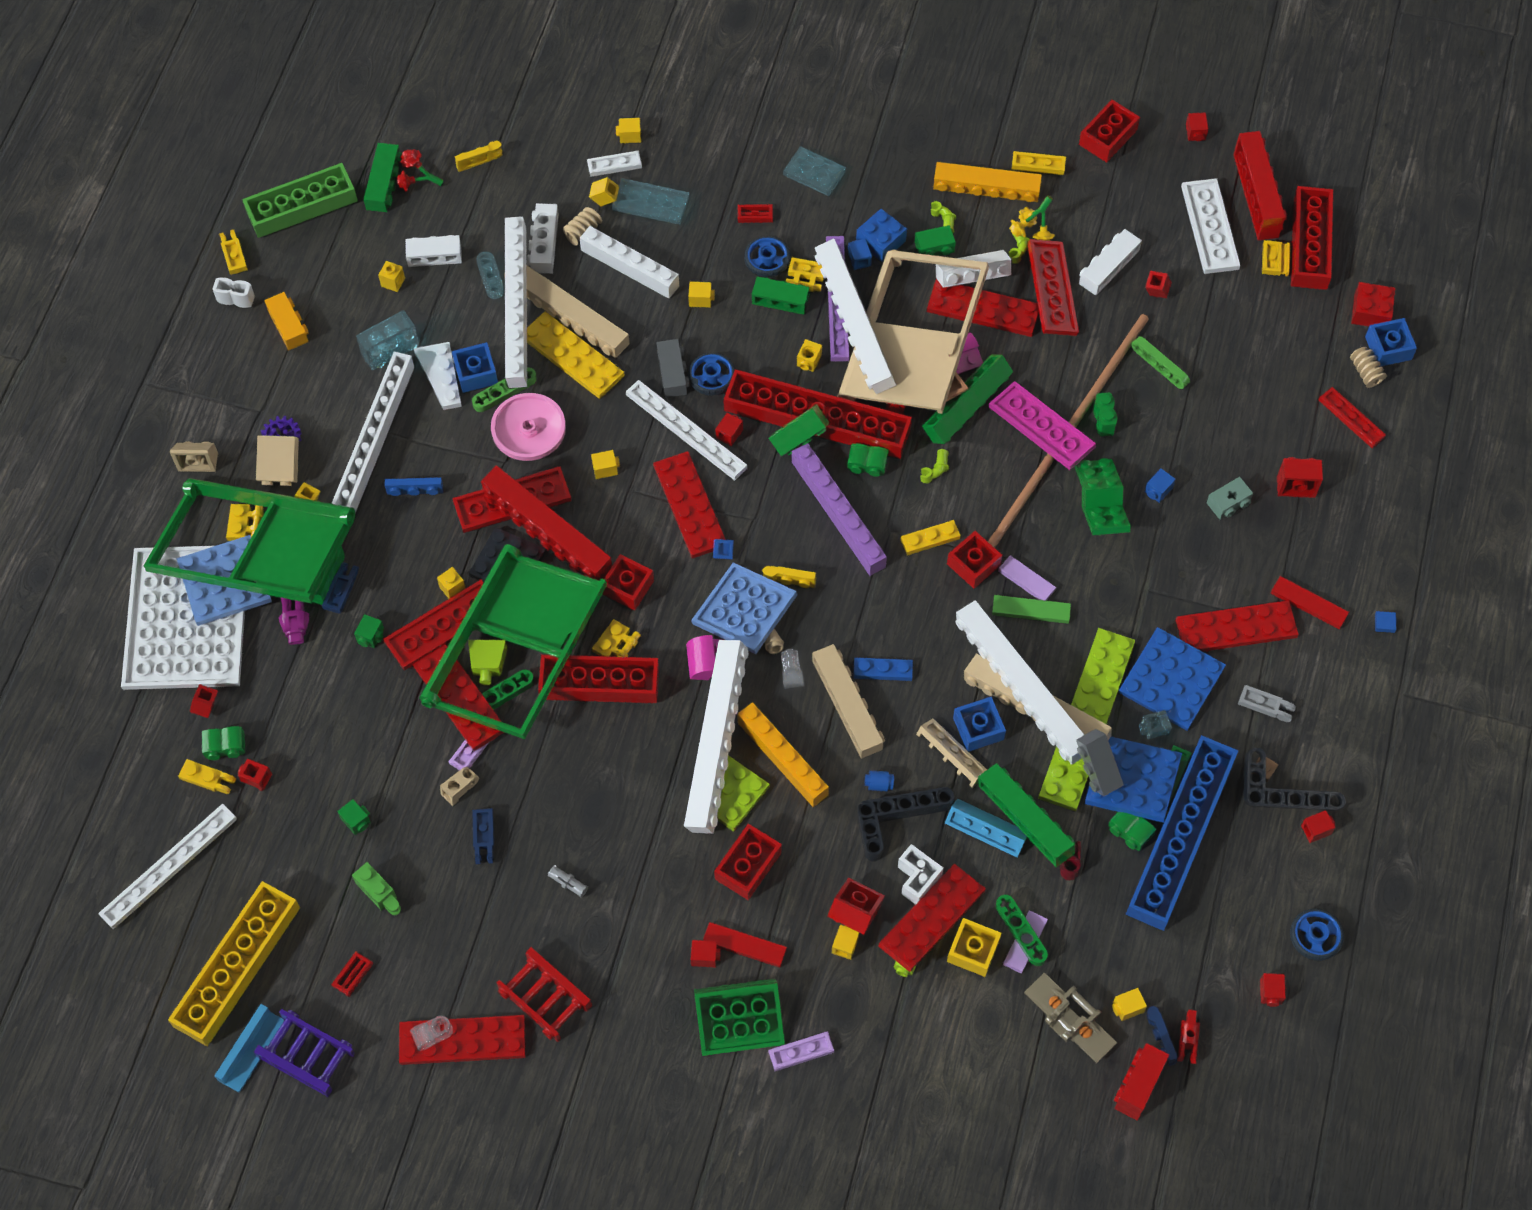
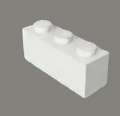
M459 235L406 239L408 267L462 263Z

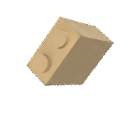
M257 436L256 481L262 482V485H273V482H280V486H292V483H297L299 438L291 436Z

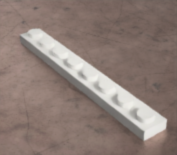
M638 380L626 391V396L733 480H736L747 469V464Z
M224 804L220 805L98 914L112 929L116 928L237 820L236 816Z

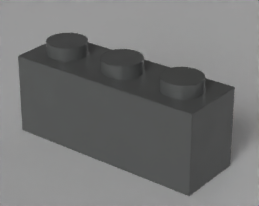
M678 339L656 342L665 398L687 395L686 387H690L688 376L684 375V372H687L686 362L681 359L684 356L683 345L679 346Z
M1094 729L1076 739L1077 751L1084 761L1083 768L1087 775H1089L1091 789L1102 796H1106L1122 787L1124 784L1106 734Z

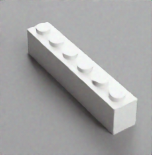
M589 226L580 237L581 251L670 299L678 289L679 274L597 229Z

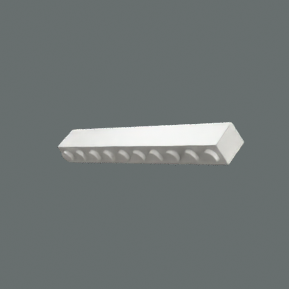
M523 217L505 218V378L509 388L527 387L526 225Z
M835 239L815 247L817 252L815 259L818 265L823 267L820 271L824 279H828L825 283L829 292L833 291L834 295L831 298L835 306H839L837 313L840 319L844 318L845 322L842 325L846 333L849 332L851 335L848 337L851 346L856 347L854 354L857 360L862 362L859 366L863 375L867 374L868 378L865 381L868 388H873L874 392L878 394L896 386Z
M398 352L393 353L332 504L353 507L356 513L413 372L414 364L411 355Z
M976 600L957 611V620L955 622L958 628L966 632L969 642L978 647L981 657L983 659L986 658L990 662L989 665L993 672H998L1002 683L1006 687H1010L1014 698L1018 702H1022L1024 710L1029 716L1034 717L1037 727L1041 731L1044 730L1046 732L1049 742L1053 746L1056 745L1058 747L1061 757L1065 761L1068 760L1071 765L1082 759L1077 751L1076 739L1084 736V734Z
M719 640L684 823V827L692 833L714 834V829L718 822L717 812L721 805L720 796L725 784L724 774L728 767L727 758L728 752L731 750V736L735 730L734 720L735 714L738 712V698L742 692L741 682L742 677L745 675V660L748 658V648L740 640Z

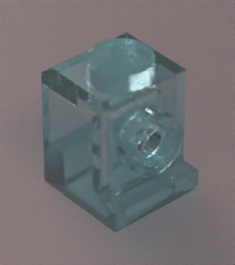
M1163 710L1144 715L1141 724H1139V729L1142 735L1146 734L1148 740L1162 735H1169L1172 726L1166 711Z

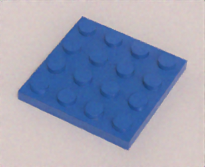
M1157 627L1118 693L1188 731L1225 669L1226 664Z
M1110 737L1108 741L1124 785L1106 796L1094 792L1089 786L1085 804L1129 813L1134 816L1164 823L1182 753Z

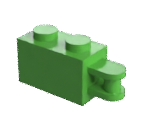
M368 862L352 874L358 887L381 911L385 908L391 915H398L400 913L401 907L396 900L397 897L394 890Z

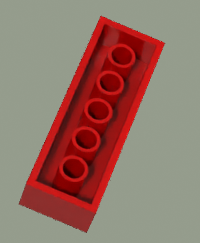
M1260 131L1239 133L1233 155L1257 239L1279 238L1287 215L1286 210L1282 208V196L1278 194V183L1273 177L1274 169L1269 163V153L1265 150V139L1262 138Z
M1297 186L1293 198L1292 287L1327 290L1332 268L1333 189Z
M541 655L539 694L558 660L557 657ZM570 655L546 700L657 703L658 658Z

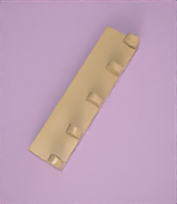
M931 719L921 725L916 735L919 737L923 735L931 742L929 747L931 749L936 747L944 755L943 760L953 763L958 768L957 774L959 776L964 774L971 781L969 785L972 788L975 787L978 783V776L987 769L937 721Z

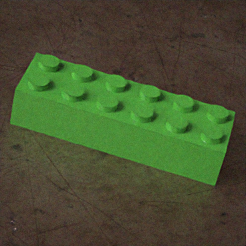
M343 163L242 200L256 235L260 238L357 202V197Z

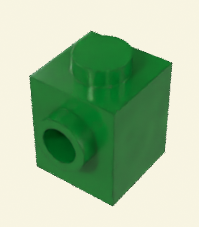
M364 614L354 633L357 643L363 647L370 646L375 648L377 642L380 643L383 638V623L379 619Z
M354 799L337 811L340 819L354 835L365 831L371 823L368 817L370 815L369 811L364 805L360 807Z

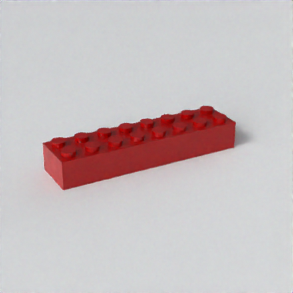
M497 465L481 481L482 491L487 502L497 505L498 510L506 516L508 514L512 517V521L518 527L523 526L529 536L532 538L536 537L541 541L540 543L545 549L554 551L555 556L562 562L565 560L575 573L580 572L584 576L599 581L605 578L612 567L611 557Z

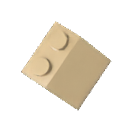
M176 443L170 450L178 471H216L218 451L214 443Z

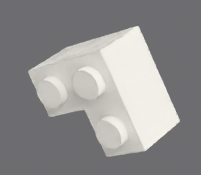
M912 844L898 861V868L910 876L902 887V895L916 905L942 877L943 867Z

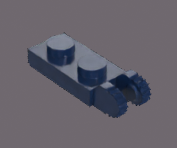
M342 562L324 599L323 609L339 614L342 613L358 575V566L354 565L349 576H345L348 564Z
M493 808L472 810L475 863L481 864L480 849H487V861L489 864L493 863Z
M1151 1006L1147 1011L1148 1023L1155 1027L1152 1031L1155 1040L1161 1043L1162 1048L1160 1050L1169 1054L1167 1059L1168 1065H1174L1177 1063V1055L1164 1020L1158 1008Z

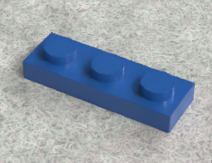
M442 478L385 479L387 495L399 496L400 494L436 495L443 493L444 489Z
M854 658V679L912 681L913 660Z

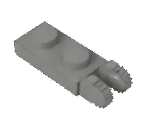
M1247 685L1244 686L1238 705L1274 718L1277 717L1284 722H1290L1292 715L1280 711L1279 707L1290 712H1294L1296 709L1294 704L1282 700L1281 697Z

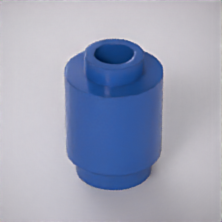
M872 770L869 771V774H865V786H868V790L886 792L893 790L894 774Z

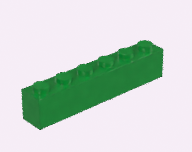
M991 354L964 382L968 390L947 401L943 413L940 414L936 411L922 426L933 443L945 444L949 442L953 434L959 431L963 424L974 416V412L983 406L991 395L996 393L997 388L1008 380L1013 370L1003 355Z
M996 763L978 776L979 787L1056 868L1075 854V842L1072 837L1066 836L1062 832L1060 825L1049 818L1044 808H1039L1036 805L1034 798L1023 791L1019 782H1014L1010 778V774L1005 768H1001Z

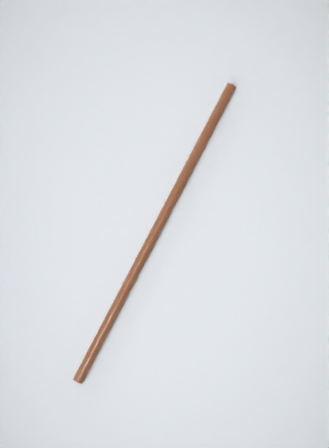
M1141 314L1070 419L1069 423L1075 428L1096 399L1097 393H1100L1131 347V343L1137 338L1149 320L1146 315ZM1048 453L989 539L988 543L994 548L1055 460Z

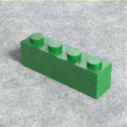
M377 144L364 196L366 210L387 212L388 206H391L392 191H395L396 187L395 177L399 175L398 165L402 160V152L399 150V145Z

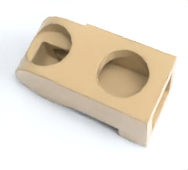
M464 767L440 785L441 795L453 806L467 790L477 784L479 777L469 767Z

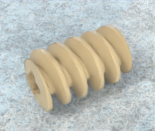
M585 207L583 212H580L568 225L564 226V234L573 245L577 246L580 237L588 227L597 228L598 224L602 223V218L592 208Z
M1361 347L1354 351L1350 358L1354 361L1353 364L1357 367V371L1360 373V377L1363 379L1366 387L1371 388L1380 384L1387 375L1382 373L1384 369L1379 367L1380 362L1376 361L1377 356L1373 355V349L1367 350V347Z

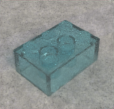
M404 310L356 335L361 355L372 371L389 362L394 352L404 354L419 346L415 325Z

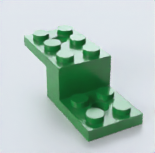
M1107 458L1094 461L1083 460L1075 465V470L1082 486V509L1092 535L1130 532L1131 526L1123 508V485L1113 460Z

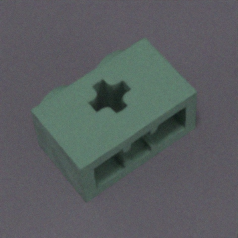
M1238 477L1209 494L1207 505L1221 520L1224 517L1232 516L1239 508H1246L1251 503L1253 492Z

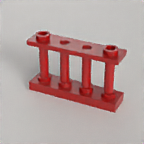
M530 947L526 952L527 964L507 985L500 980L496 982L499 989L498 993L507 1000L509 998L542 1027L544 1029L542 1032L550 1040L554 1038L559 1042L561 1038L557 1030L577 1009L583 1008L587 1012L592 1007V1003L584 993ZM538 968L542 972V977L520 999L512 990L533 969L536 970ZM552 981L557 985V990L535 1012L527 1003L548 982L551 983ZM568 995L572 999V1003L549 1025L542 1017L562 996Z

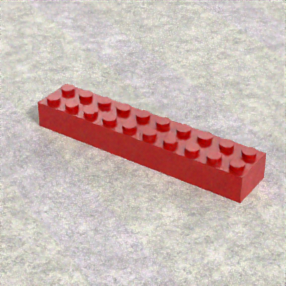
M735 369L724 397V411L783 427L817 404L829 421V424L825 427L827 430L818 437L847 445L857 443L870 447L888 449V456L901 459L911 430L912 417Z

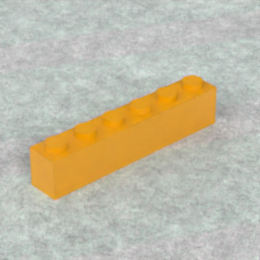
M937 162L933 189L974 194L977 196H991L993 198L1000 197L1010 200L1038 202L1042 175Z
M753 702L737 714L738 724L812 807H815L828 796L829 786Z

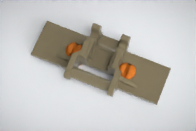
M1043 973L1024 993L1046 1014L1045 1022L1065 1042L1069 1040L1075 1042L1087 1055L1098 1063L1117 1044L1094 1021L1101 1014V1011L1099 1009L1096 1010L1076 991L1077 988L1075 986L1065 993L1048 975ZM1070 997L1090 1015L1088 1019L1083 1016L1079 1017L1070 1009L1068 1001Z

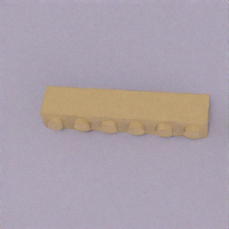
M834 644L813 652L812 662L862 759L883 750L885 739L882 732L877 731L875 718L872 714L869 715L867 702L864 698L861 699L859 687L856 682L852 681L849 667L844 666L841 651L839 649L836 650Z

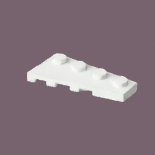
M446 342L414 348V353L425 371L443 410L462 407L450 343Z

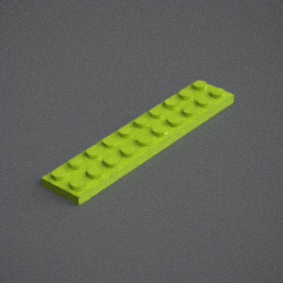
M1098 628L1075 692L1072 706L1107 724L1135 643L1134 639ZM1056 746L1038 799L1076 812L1089 776L1083 768V759L1071 765L1068 760L1065 761L1061 757Z

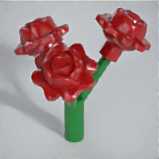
M407 149L402 153L401 163L403 167H416L426 176L409 177L405 171H402L401 175L397 176L399 188H404L407 191L410 184L423 180H429L441 186L443 179L429 173L420 162L422 154L419 150Z

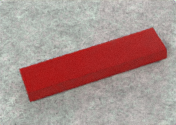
M1333 387L1319 397V401L1371 448H1374L1386 437L1383 431Z
M1281 576L1271 591L1272 595L1284 601L1289 600L1291 605L1337 629L1341 628L1349 614L1348 611Z
M709 922L703 941H716L718 948L779 968L787 950L785 946Z

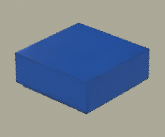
M714 539L713 558L733 559L734 540Z
M1376 611L1375 631L1395 633L1396 613Z

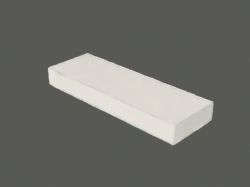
M639 151L587 159L590 177L642 168Z

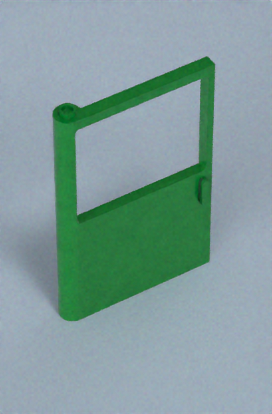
M189 478L183 483L182 490L184 496L143 566L146 572L312 603L355 520V509L348 506ZM198 495L268 507L229 578L158 565Z
M509 544L504 545L420 695L421 704L427 708L434 707L525 739L607 586L606 580L601 579L599 581L522 556V553L516 547ZM474 630L558 658L521 729L443 702L437 695Z

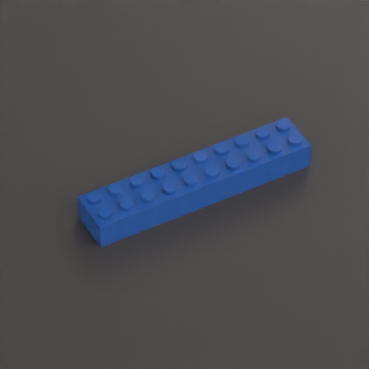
M1201 735L1126 915L1164 931L1238 750Z

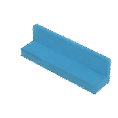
M957 799L951 806L945 824L1017 858L1027 839L1017 826L960 799Z
M260 1004L216 1072L215 1078L229 1088L241 1092L261 1060L256 1057L255 1049L258 1045L263 1048L269 1045L284 1019L271 1013L268 1007Z

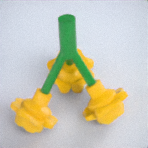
M1047 195L1040 207L1035 211L1028 207L1020 210V222L1011 220L1012 225L1009 229L1016 237H1026L1025 227L1031 228L1032 225L1037 224V215L1042 213L1040 231L1035 233L1033 238L1047 241L1053 239L1055 234L1047 231V225L1045 224V211L1053 198Z

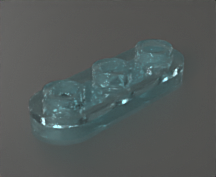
M481 252L478 254L476 261L488 297L498 299L504 294V286L495 258L490 252Z

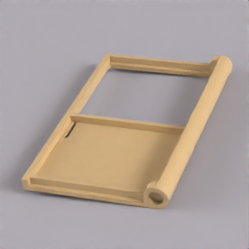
M898 250L888 251L866 314L896 386L878 394L874 392L873 388L869 389L865 381L868 378L867 374L863 375L859 365L862 362L857 360L854 354L856 347L854 346L837 397L854 402L858 398L933 409L942 414L989 270L988 262L901 252ZM903 260L981 270L961 333L876 323L894 267H899Z

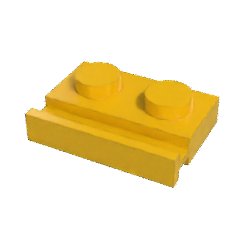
M1264 240L1262 274L1278 276L1285 274V276H1288L1290 243L1282 244V242Z

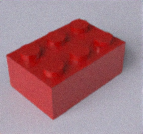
M1111 100L1081 131L1079 145L1107 163L1138 130L1140 117L1116 101Z
M747 824L715 869V880L749 901L781 855L782 844L752 825Z
M1148 1043L1145 1044L1143 1049L1139 1047L1122 1082L1126 1085L1121 1084L1114 1098V1101L1117 1102L1115 1110L1135 1120L1139 1119L1169 1054Z

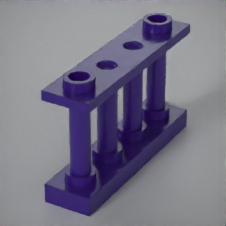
M281 1009L279 1013L285 1019L268 1046L264 1048L260 1045L257 1046L254 1051L256 1057L328 1097L332 1091L329 1079L345 1053L351 1057L355 1054L353 1048H351L352 1044L343 1039L338 1041L299 1019V1015L292 1010L286 1012ZM294 1024L301 1028L302 1031L287 1055H283L281 1058L276 1055L275 1050L290 1026ZM309 1034H312L320 1040L304 1066L301 1065L299 1068L293 1065V1059ZM328 1043L338 1050L323 1074L317 1078L311 1075V1069Z

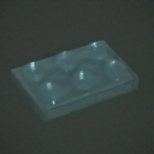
M800 146L783 170V175L829 196L846 172V167Z

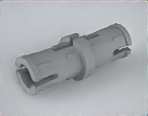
M556 865L548 873V877L562 884V888H568L579 895V897H583L588 890L587 885L576 880L571 873L567 874Z

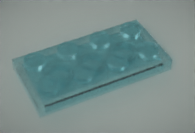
M622 178L612 210L680 225L690 195L689 192Z

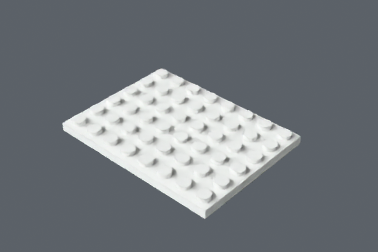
M214 546L168 547L158 565L179 568L177 558ZM134 548L121 682L122 689L196 688L199 684L207 687L240 686L245 611L197 626L183 579L146 572L143 565L153 548Z

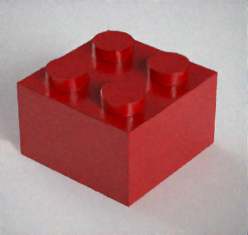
M1359 282L1354 294L1351 324L1370 326L1391 321L1395 288Z
M1284 458L1277 475L1278 496L1315 498L1323 480L1322 460L1314 458Z
M974 531L948 554L947 565L974 589L1001 566L1002 554Z
M620 554L604 578L607 586L603 595L636 610L654 582L653 570Z
M848 877L834 898L828 917L864 935L876 917L885 895Z

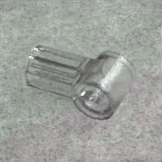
M788 649L781 652L784 689L804 687L798 651Z

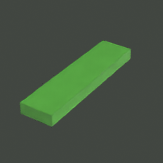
M994 595L992 615L1069 624L1071 604Z

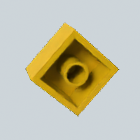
M963 918L948 954L947 962L986 977L1002 933Z

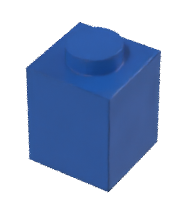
M866 239L854 240L848 243V255L853 269L857 270L871 266L872 255Z
M1160 469L1147 483L1145 493L1149 498L1160 503L1173 489L1176 479L1163 469Z

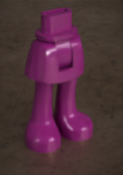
M281 598L282 614L279 617V622L282 630L288 638L289 645L304 643L305 631L309 623V613L305 612L304 602L295 600V610L292 611L291 599Z

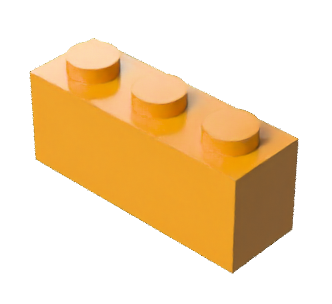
M282 292L264 300L267 310L288 350L308 342V329L305 324L301 325L300 321L302 319L298 310H293L295 305L291 297L287 298L285 292Z

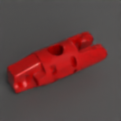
M1188 1010L1186 1020L1181 1021L1177 1061H1183L1185 1056L1184 1049L1191 1050L1190 1063L1196 1064L1200 1023L1196 1022L1197 1011Z

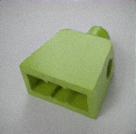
M468 640L473 675L480 676V684L490 685L492 676H500L507 653L506 641Z

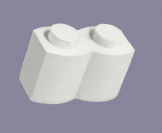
M216 278L213 292L219 303L225 305L235 304L242 308L252 307L255 295L250 283L241 280L232 281L228 278Z

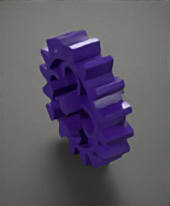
M276 416V421L269 419L270 424H264L266 430H261L262 436H280L275 429L279 428L282 436L297 437L299 441L302 440L300 436L302 432L298 423H294L293 418L287 420L286 416L281 420Z

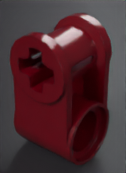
M1080 841L1075 843V854L1060 865V874L1065 880L1071 881L1078 876L1081 865ZM1072 866L1075 870L1070 871L1066 867Z

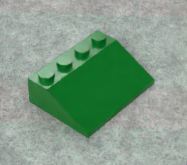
M776 979L694 989L702 1056L785 1045Z

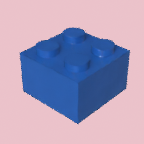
M880 209L857 229L856 240L866 239L870 253L883 262L888 251L897 250L906 242L907 228Z
M1405 318L1370 325L1365 336L1370 349H1373V355L1377 356L1376 361L1380 362V366L1412 360L1417 349Z
M487 342L452 351L463 393L498 383Z
M992 697L954 709L953 719L968 752L1004 740L1006 730Z

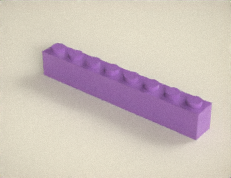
M807 443L793 450V465L869 576L886 568V555L810 445Z

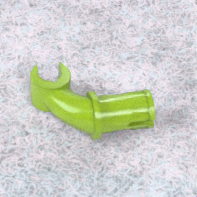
M932 202L931 215L935 217L942 215L943 225H950L952 233H954L956 215L948 208L942 206L940 202Z
M1013 235L1017 241L1018 248H1012L1009 251L1012 263H1019L1021 257L1027 251V243L1029 241L1027 237H1016Z
M945 449L937 451V461L934 464V469L931 470L928 467L921 469V482L930 483L932 479L939 477L949 469L947 464L949 451Z

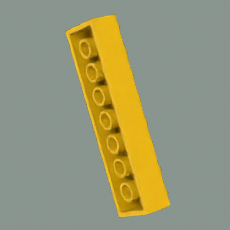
M263 881L260 883L169 1017L168 1021L174 1028L208 1047L299 911L300 906L297 900Z

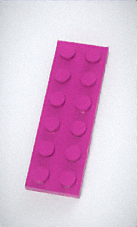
M1015 381L989 403L990 409L1069 470L1096 448L1095 442Z

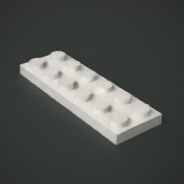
M1217 179L1183 182L1181 187L1204 274L1239 270L1240 262Z

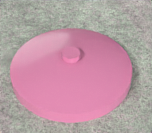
M536 393L518 394L505 400L496 409L491 421V432L496 446L505 455L522 461L541 459L554 452L561 444L566 430L564 414L558 404L549 397Z

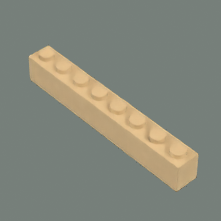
M526 265L527 298L536 307L543 308L552 317L559 319L564 326L572 328L577 335L585 337L592 345L600 347L606 355L617 358L629 345L628 333Z
M976 653L964 670V680L972 687L976 686L982 689L988 696L993 695L1005 705L1013 706L1019 713L1027 714L1022 702H1018L1014 698L1010 687H1006L1002 683L998 672H993L989 665L990 662ZM1053 696L1084 735L1097 729L1105 733L1108 740L1110 739L1112 727Z

